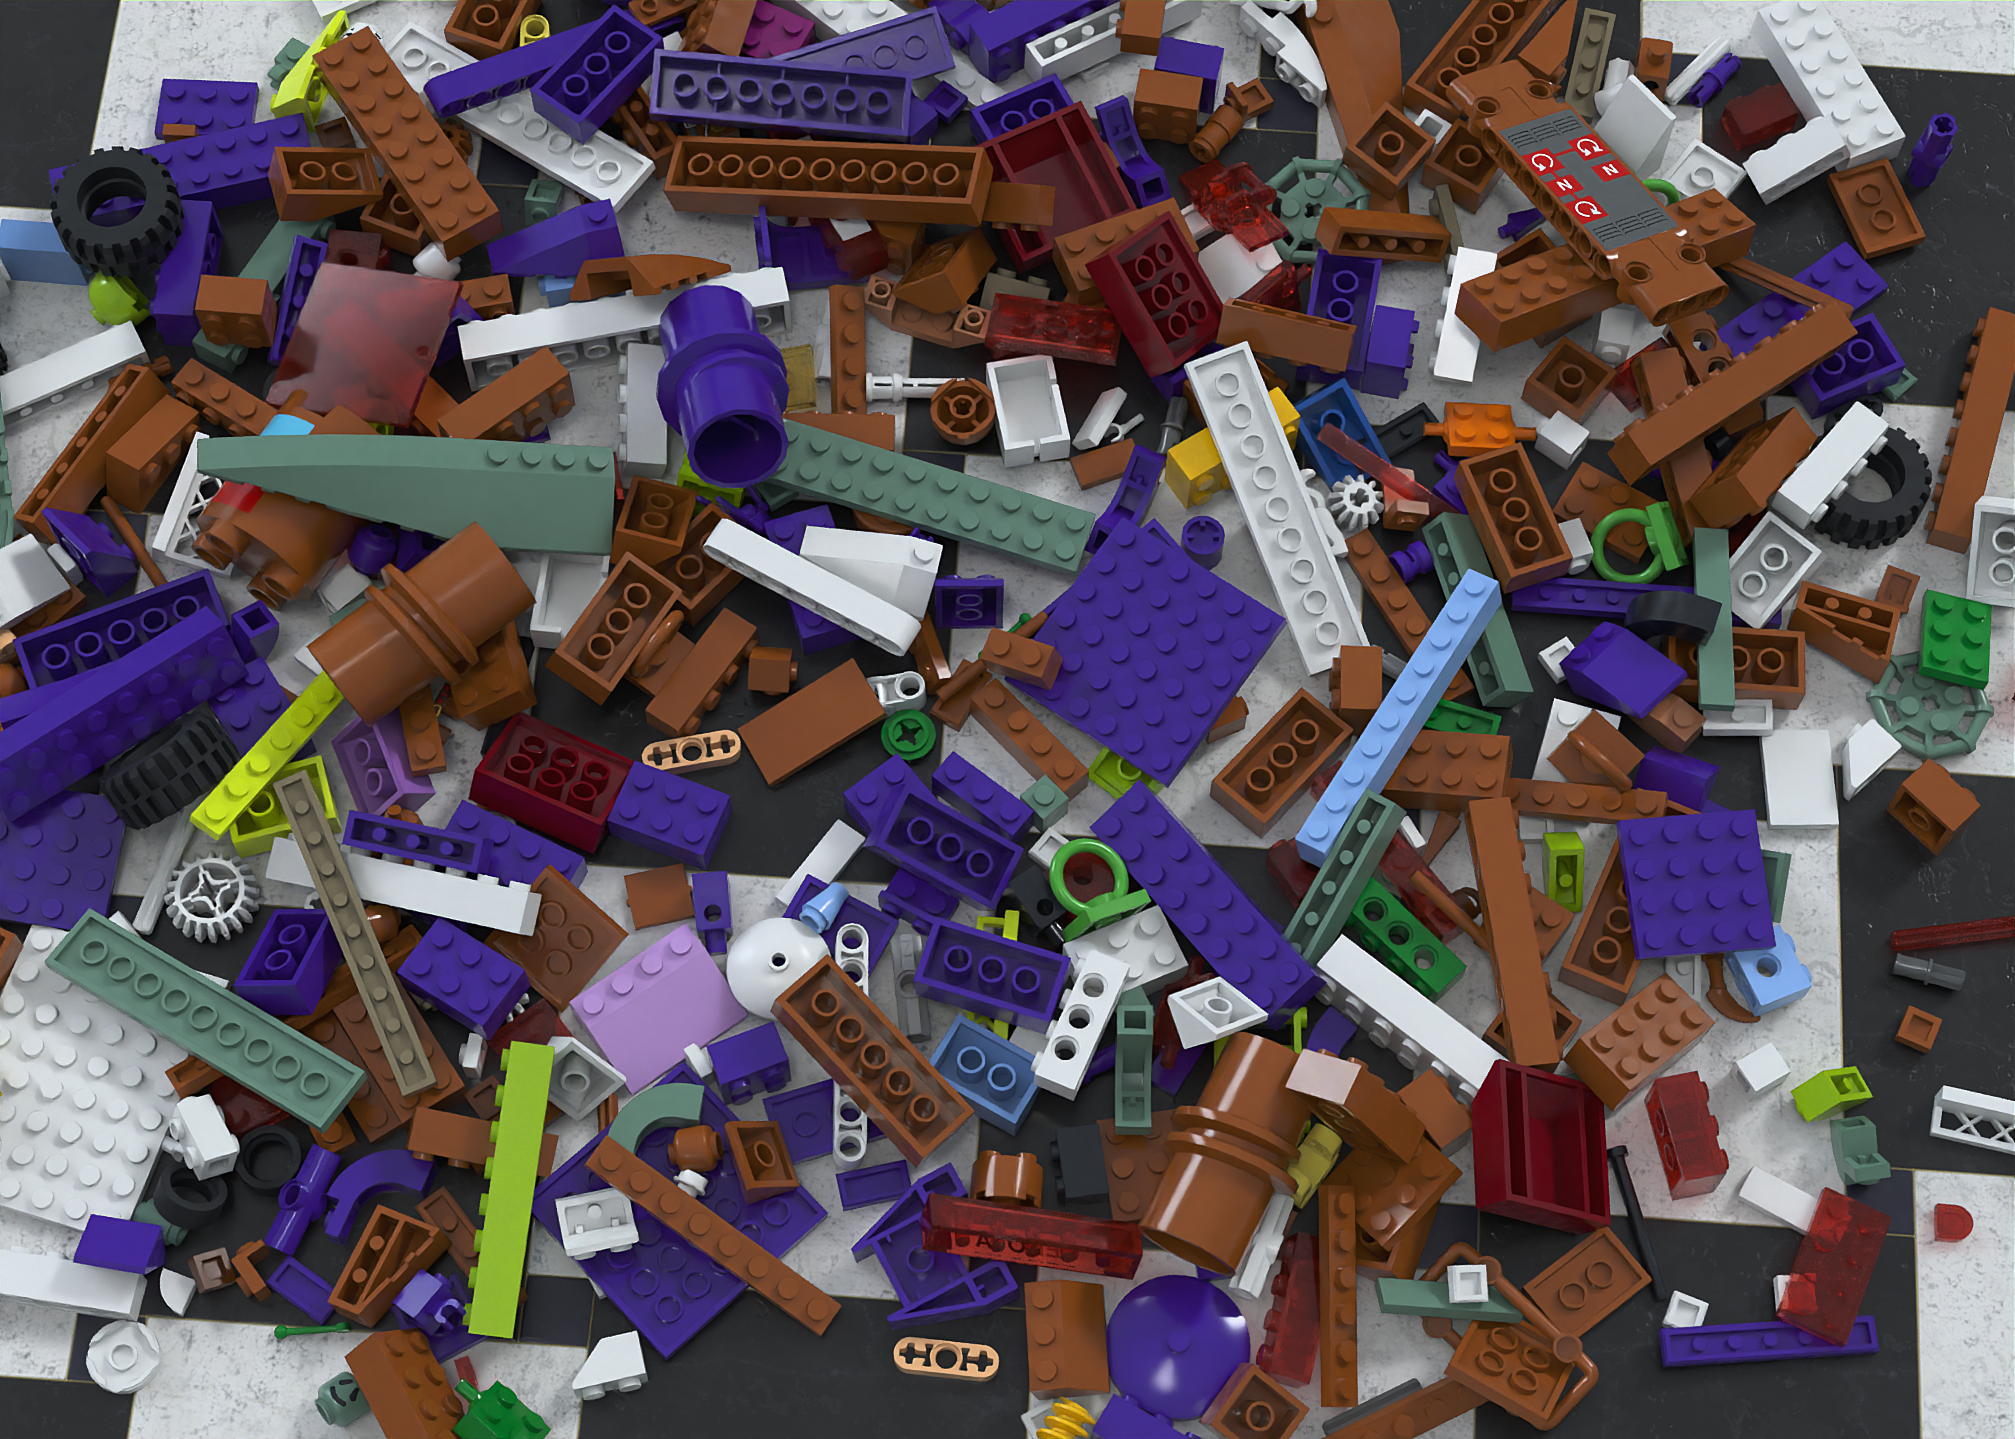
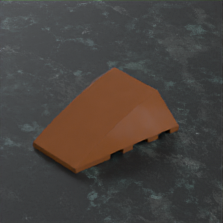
M647 254L585 260L570 292V300H592L631 289L633 290L634 297L657 295L662 293L664 289L666 291L679 288L680 285L696 283L698 280L709 279L731 272V265L705 258L678 254Z

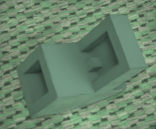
M1864 1115L1830 1120L1832 1150L1839 1176L1845 1185L1857 1183L1871 1185L1878 1183L1881 1178L1891 1177L1890 1163L1878 1153L1876 1125Z

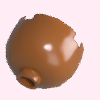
M957 378L951 379L940 385L932 395L930 415L933 426L941 438L958 445L974 444L985 438L993 428L996 415L995 400L992 392L985 384L968 378V381H957Z

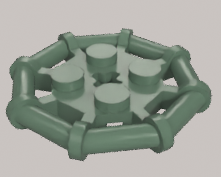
M1299 156L1292 158V162L1269 181L1261 183L1258 189L1260 191L1258 221L1260 220L1277 253L1283 258V263L1287 265L1291 263L1316 264L1317 251H1300L1299 248L1301 245H1307L1306 243H1315V246H1321L1322 249H1325L1315 236L1324 207L1347 208L1356 205V209L1368 210L1369 199L1372 197L1370 189H1365L1344 166L1343 160L1339 158L1335 161L1300 159ZM1304 172L1330 174L1326 181L1318 178L1306 180ZM1297 174L1298 184L1285 194L1278 191L1281 186ZM1337 177L1353 193L1352 195L1343 197L1333 186ZM1274 199L1282 203L1281 216L1279 219L1272 221L1271 212ZM1310 206L1320 207V217L1317 219L1314 216L1307 218L1305 216L1308 213L1307 208ZM1283 228L1293 239L1292 244L1288 246L1275 230Z
M1919 651L1899 656L1891 655L1880 683H1874L1872 689L1866 692V701L1871 704L1877 723L1902 745V749L1921 758L1923 763L1929 758L1935 760L1964 752L1970 754L1976 750L1977 740L1989 718L1994 716V707L1989 704L1985 691L1968 687L1975 706L1967 705L1964 700L1965 693L1961 688L1964 685L1920 675L1918 672L1909 675L1904 670V668L1918 665ZM1893 677L1901 683L1896 695L1886 693ZM1930 699L1934 701L1938 710L1932 708L1930 712L1924 709L1925 703L1921 700ZM1886 706H1892L1893 710L1897 711L1899 716L1897 724L1893 725ZM1962 717H1974L1966 733H1962L1957 727ZM1905 730L1922 739L1923 742L1920 743L1901 732ZM1941 735H1944V737L1949 736L1953 740L1952 742L1935 746L1932 744V740Z

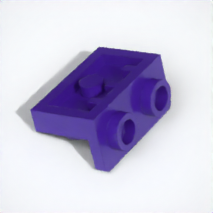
M900 868L885 891L881 890L878 895L879 907L883 913L897 920L900 918L912 924L911 927L917 933L926 937L930 934L935 917L950 921L959 906L957 898Z

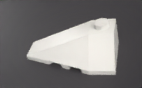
M807 526L799 556L899 608L915 619L923 621L937 574L943 545L912 536Z

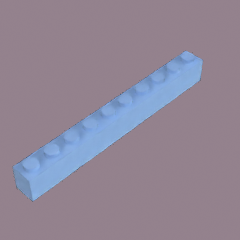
M1467 570L1295 837L1301 859L1321 868L1365 789L1368 788L1377 794L1381 793L1501 605L1499 581L1474 570Z

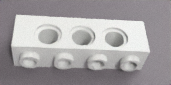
M1093 949L1090 950L1087 959H1079L1073 974L1077 981L1073 990L1068 988L1065 990L1059 1008L1063 1009L1059 1021L1053 1019L1046 1032L1045 1039L1049 1043L1045 1052L1038 1051L1032 1063L1031 1071L1035 1072L1034 1085L1074 1101L1129 978V964ZM1088 987H1097L1102 991V994L1099 997L1092 998L1087 996L1084 990ZM1074 1018H1083L1088 1022V1025L1085 1028L1077 1029L1070 1024V1021ZM1060 1049H1069L1075 1056L1070 1060H1061L1055 1053Z

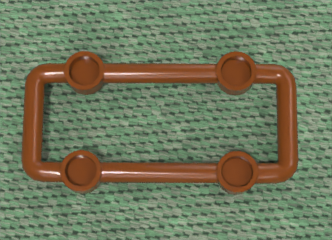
M1457 1242L1452 1244L1418 1280L1437 1282L1447 1271V1266H1452L1460 1256L1470 1265H1486L1487 1285H1492L1553 1343V1352L1557 1359L1565 1363L1573 1362L1584 1373V1376L1554 1406L1543 1429L1533 1425L1538 1430H1552L1595 1386L1599 1377L1597 1366L1583 1352V1343L1578 1336L1571 1333H1563L1502 1275V1265L1497 1259L1491 1256H1482L1468 1243ZM1420 1316L1423 1319L1422 1326L1427 1335L1432 1338H1443L1456 1351L1463 1337L1452 1328V1318ZM1505 1409L1509 1414H1511V1415H1513V1416H1517L1516 1414H1514V1413L1510 1412L1509 1410Z

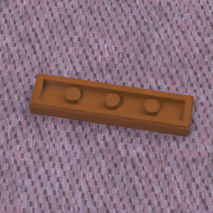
M443 1185L414 1208L425 1223L441 1229L449 1238L452 1244L446 1251L469 1280L471 1266L478 1267L480 1252L473 1251L477 1228ZM521 1286L518 1307L529 1299Z

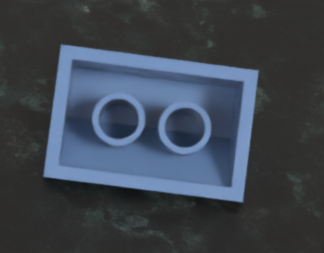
M959 1013L929 1060V1063L975 1111L973 1114L1014 1137L1030 1112L1041 1087L1034 1085L1035 1072L1031 1071L1035 1058L1033 1054Z

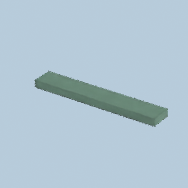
M1694 527L1692 533L1694 594L1722 603L1714 632L1706 646L1696 643L1699 710L1733 712L1735 708L1728 529Z

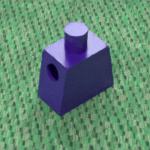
M727 871L692 874L699 939H705L706 950L710 956L727 954L726 937L734 935L730 882ZM712 915L720 916V919L715 922L708 921V918Z

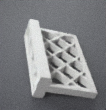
M196 431L153 542L152 556L154 561L164 564L168 560L197 570L208 568L211 574L230 580L235 565L231 562L225 570H219L205 561L198 560L200 557L196 553L189 556L176 553L179 543L190 538L195 542L198 538L197 535L201 534L199 527L193 529L188 520L190 514L201 509L204 510L213 498L203 499L199 491L201 485L214 480L219 489L222 486L220 479L197 473V440L209 438V435ZM197 498L200 503L194 505L195 500ZM185 526H186L188 532H186V533L183 534V531H184Z

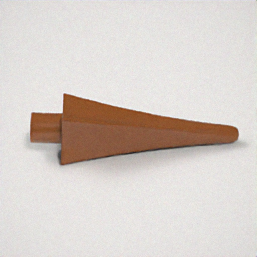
M1439 811L1425 851L1416 868L1422 874L1425 873L1438 853L1460 828L1461 820L1458 818L1461 813ZM1409 882V885H1410L1411 887H1415L1414 884H1412L1411 882Z

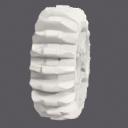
M209 850L207 858L202 859L200 854L195 853L194 859L196 862L190 864L189 861L183 860L182 865L185 870L183 872L173 870L172 875L177 881L167 882L166 887L171 892L164 895L166 904L170 905L166 910L170 918H174L172 922L177 929L183 928L182 931L185 936L191 937L195 934V938L201 943L207 935L211 942L215 944L219 934H223L226 940H230L231 934L229 931L235 929L237 932L242 933L243 927L240 923L242 921L252 923L253 917L249 912L259 911V905L255 901L261 898L260 890L255 888L259 884L258 879L255 875H251L253 871L248 864L242 865L243 862L237 855L230 860L228 852L223 851L217 858L215 852ZM224 875L233 878V880L228 881V879L219 881L214 880L211 876ZM200 881L197 889L193 892H190L192 887ZM209 886H211L217 896L214 898L217 904L216 907L208 897L211 895ZM236 900L232 908L226 912L228 904ZM197 912L201 914L208 912L213 914L214 918H200L192 915V913Z

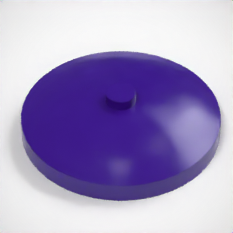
M1166 1275L1148 1280L1132 1289L1119 1302L1109 1320L1107 1327L1109 1375L1122 1396L1125 1394L1141 1403V1410L1152 1416L1158 1413L1175 1422L1200 1419L1240 1363H1249L1251 1345L1245 1319L1239 1308L1227 1294L1205 1280L1198 1281V1278L1186 1275Z

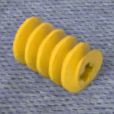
M1060 1396L1059 1399L1062 1403H1053L1051 1411L1055 1416L1048 1415L1044 1418L1043 1422L1047 1429L1039 1428L1036 1432L1038 1439H1075L1076 1436L1088 1438L1089 1434L1082 1427L1083 1424L1095 1426L1097 1422L1083 1407Z

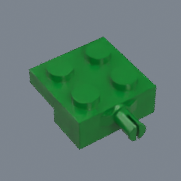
M463 1378L454 1388L470 1403L467 1414L452 1429L462 1439H544L551 1431L540 1415L526 1407L510 1388L505 1387L498 1380L488 1390H484L481 1393L466 1378Z

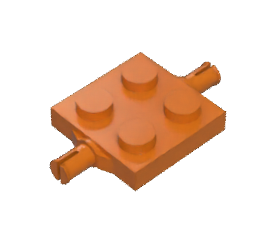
M1445 402L1443 423L1424 422L1423 436H1442L1447 444L1448 456L1475 457L1513 445L1516 440L1535 441L1536 427H1516L1512 420L1511 405Z

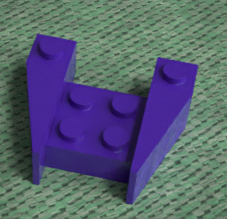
M951 1162L919 1178L851 1248L857 1263L873 1254L876 1255L903 1306L901 1310L887 1316L892 1331L989 1314L1020 1297L1019 1288L1003 1258H996L969 1273L959 1253L951 1251L950 1236L940 1219L969 1204L968 1193Z

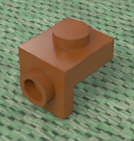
M1258 78L1239 87H1236L1233 82L1226 84L1223 102L1225 105H1229L1238 111L1244 122L1273 108L1274 100Z
M1887 565L1874 601L1899 608L1901 613L1907 614L1921 576Z
M262 1239L256 1243L254 1241L246 1243L237 1250V1256L231 1259V1262L241 1275L235 1279L247 1298L254 1293L260 1303L273 1295L253 1267L271 1254Z

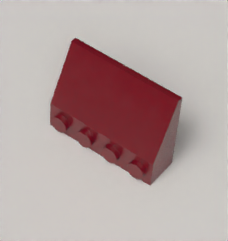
M1170 211L1158 216L1085 264L1150 378L1177 368L1217 337L1223 303Z
M519 712L511 718L476 767L468 799L594 854L609 830L607 819L634 761L526 713Z

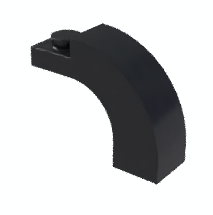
M1648 592L1635 597L1630 602L1622 627L1628 629L1645 642L1653 636L1667 635L1706 646L1714 632L1722 603L1685 592Z

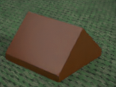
M729 1121L724 1124V1139L747 1205L800 1187L778 1121Z

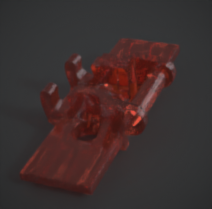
M1215 159L1210 163L1201 165L1178 176V181L1190 192L1189 197L1195 210L1214 230L1226 232L1228 235L1232 234L1249 253L1289 235V230L1266 207L1275 201L1277 197L1276 190L1270 185H1265L1253 173L1252 166L1247 162L1243 161L1225 167L1218 159ZM1242 182H1245L1252 190L1247 191L1243 189ZM1253 219L1252 222L1243 223V221Z

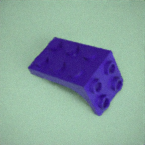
M759 206V217H753L759 269L764 267H782L788 291L829 287L835 284L848 285L869 282L871 275L865 233L843 241L832 223L802 227L780 226L767 218L765 206Z

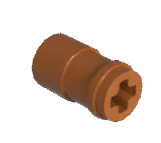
M1220 105L1205 122V126L1200 132L1192 137L1189 149L1193 156L1204 163H1210L1212 160H1215L1220 154L1221 149L1244 126V120L1239 112L1229 105Z

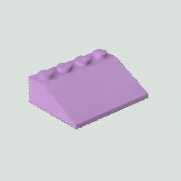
M686 923L569 1001L573 1016L609 1065L626 1077L624 1086L632 1097L685 1061L684 1048L695 1043L701 1050L748 1018L746 1010L734 997L729 984L707 950Z

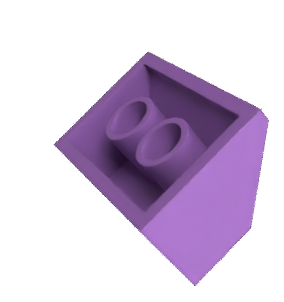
M398 707L370 728L358 715L331 741L359 812L384 817L386 810L392 805H398L401 809L416 812L436 794L429 775L412 777Z

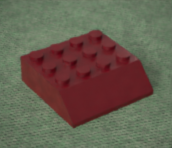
M1082 101L974 146L984 147L993 167L991 182L1055 186L1053 226L1040 225V232L1020 230V223H1011V229L996 228L1019 275L1053 260L1052 253L1055 237L1138 210Z
M1502 1059L1495 1060L1471 1103L1476 1209L1579 1235L1611 1226L1605 1113L1602 1100L1582 1081Z

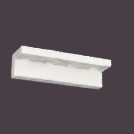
M1943 1085L1935 1095L1930 1136L2015 1155V1142L2008 1134L2015 1129V1101ZM1942 1111L1955 1114L1963 1126L1955 1131L1941 1128ZM1981 1120L1991 1122L1998 1134L1991 1139L1981 1137L1973 1125ZM2002 1125H2006V1126H2010V1127L2004 1129V1127H2003ZM1967 1129L1970 1134L1963 1133V1131Z

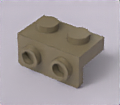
M998 268L997 273L988 272L979 307L993 311L998 316L1042 327L1049 298L1054 288L1046 287L1047 280L1029 276L1028 281H1023L1015 278L1017 272Z

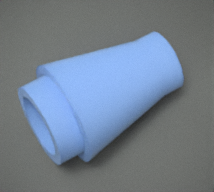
M833 882L828 888L802 906L803 911L799 915L801 921L811 927L816 933L828 930L843 902L849 896L846 888L838 882Z

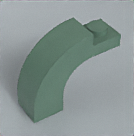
M1117 1005L1114 1075L1115 1134L1151 1135L1152 1005Z
M670 1083L642 1092L629 1101L618 1113L611 1125L608 1136L636 1156L641 1142L655 1130L664 1127L686 1128L700 1125L705 1086Z

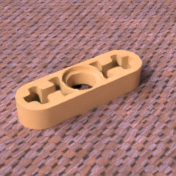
M730 730L715 731L651 743L644 749L642 760L643 764L674 775L732 764L741 755V743L738 735ZM728 741L729 746H731L729 753H723V750L720 749L722 746L721 742ZM706 744H710L712 757H708ZM689 746H696L702 751V754L697 760L688 761L682 756L684 749ZM671 750H676L678 763H674ZM655 754H661V757L664 758L662 759V765L656 766L655 762L652 761Z
M906 1337L901 1339L894 1348L895 1365L900 1371L908 1374L985 1382L991 1380L999 1369L998 1354L987 1345ZM908 1347H914L915 1354L926 1355V1348H932L930 1353L931 1367L924 1366L925 1358H914L912 1364H907L905 1357L900 1356V1353H906ZM950 1350L955 1353L957 1362L952 1368L943 1369L937 1365L935 1359L940 1351ZM962 1352H969L967 1360L978 1361L980 1355H986L987 1361L993 1363V1365L986 1366L985 1372L978 1371V1365L967 1363V1371H962Z

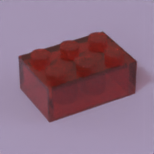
M1698 1071L1655 1079L1644 1099L1672 1201L1713 1193L1726 1175V1170L1729 1169L1727 1153L1725 1149H1720L1716 1137L1719 1136L1717 1119L1715 1115H1710L1707 1102H1709L1708 1087L1705 1081H1700Z

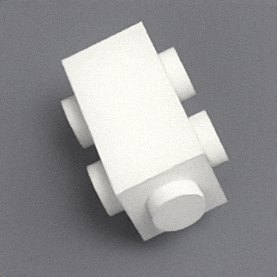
M210 1094L200 1097L190 1096L176 1103L172 1119L169 1121L170 1132L175 1140H179L184 1150L185 1163L189 1169L193 1168L198 1180L233 1171L240 1148L234 1134L230 1135L225 1125V1117L221 1107L215 1105Z

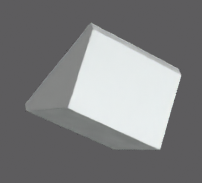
M1220 976L1171 994L1167 1000L1184 1049L1220 1039L1264 1022L1268 1018V1014Z
M552 1036L546 1045L555 1047L548 1100L577 1122L582 1120L626 1082V1077L573 1037Z

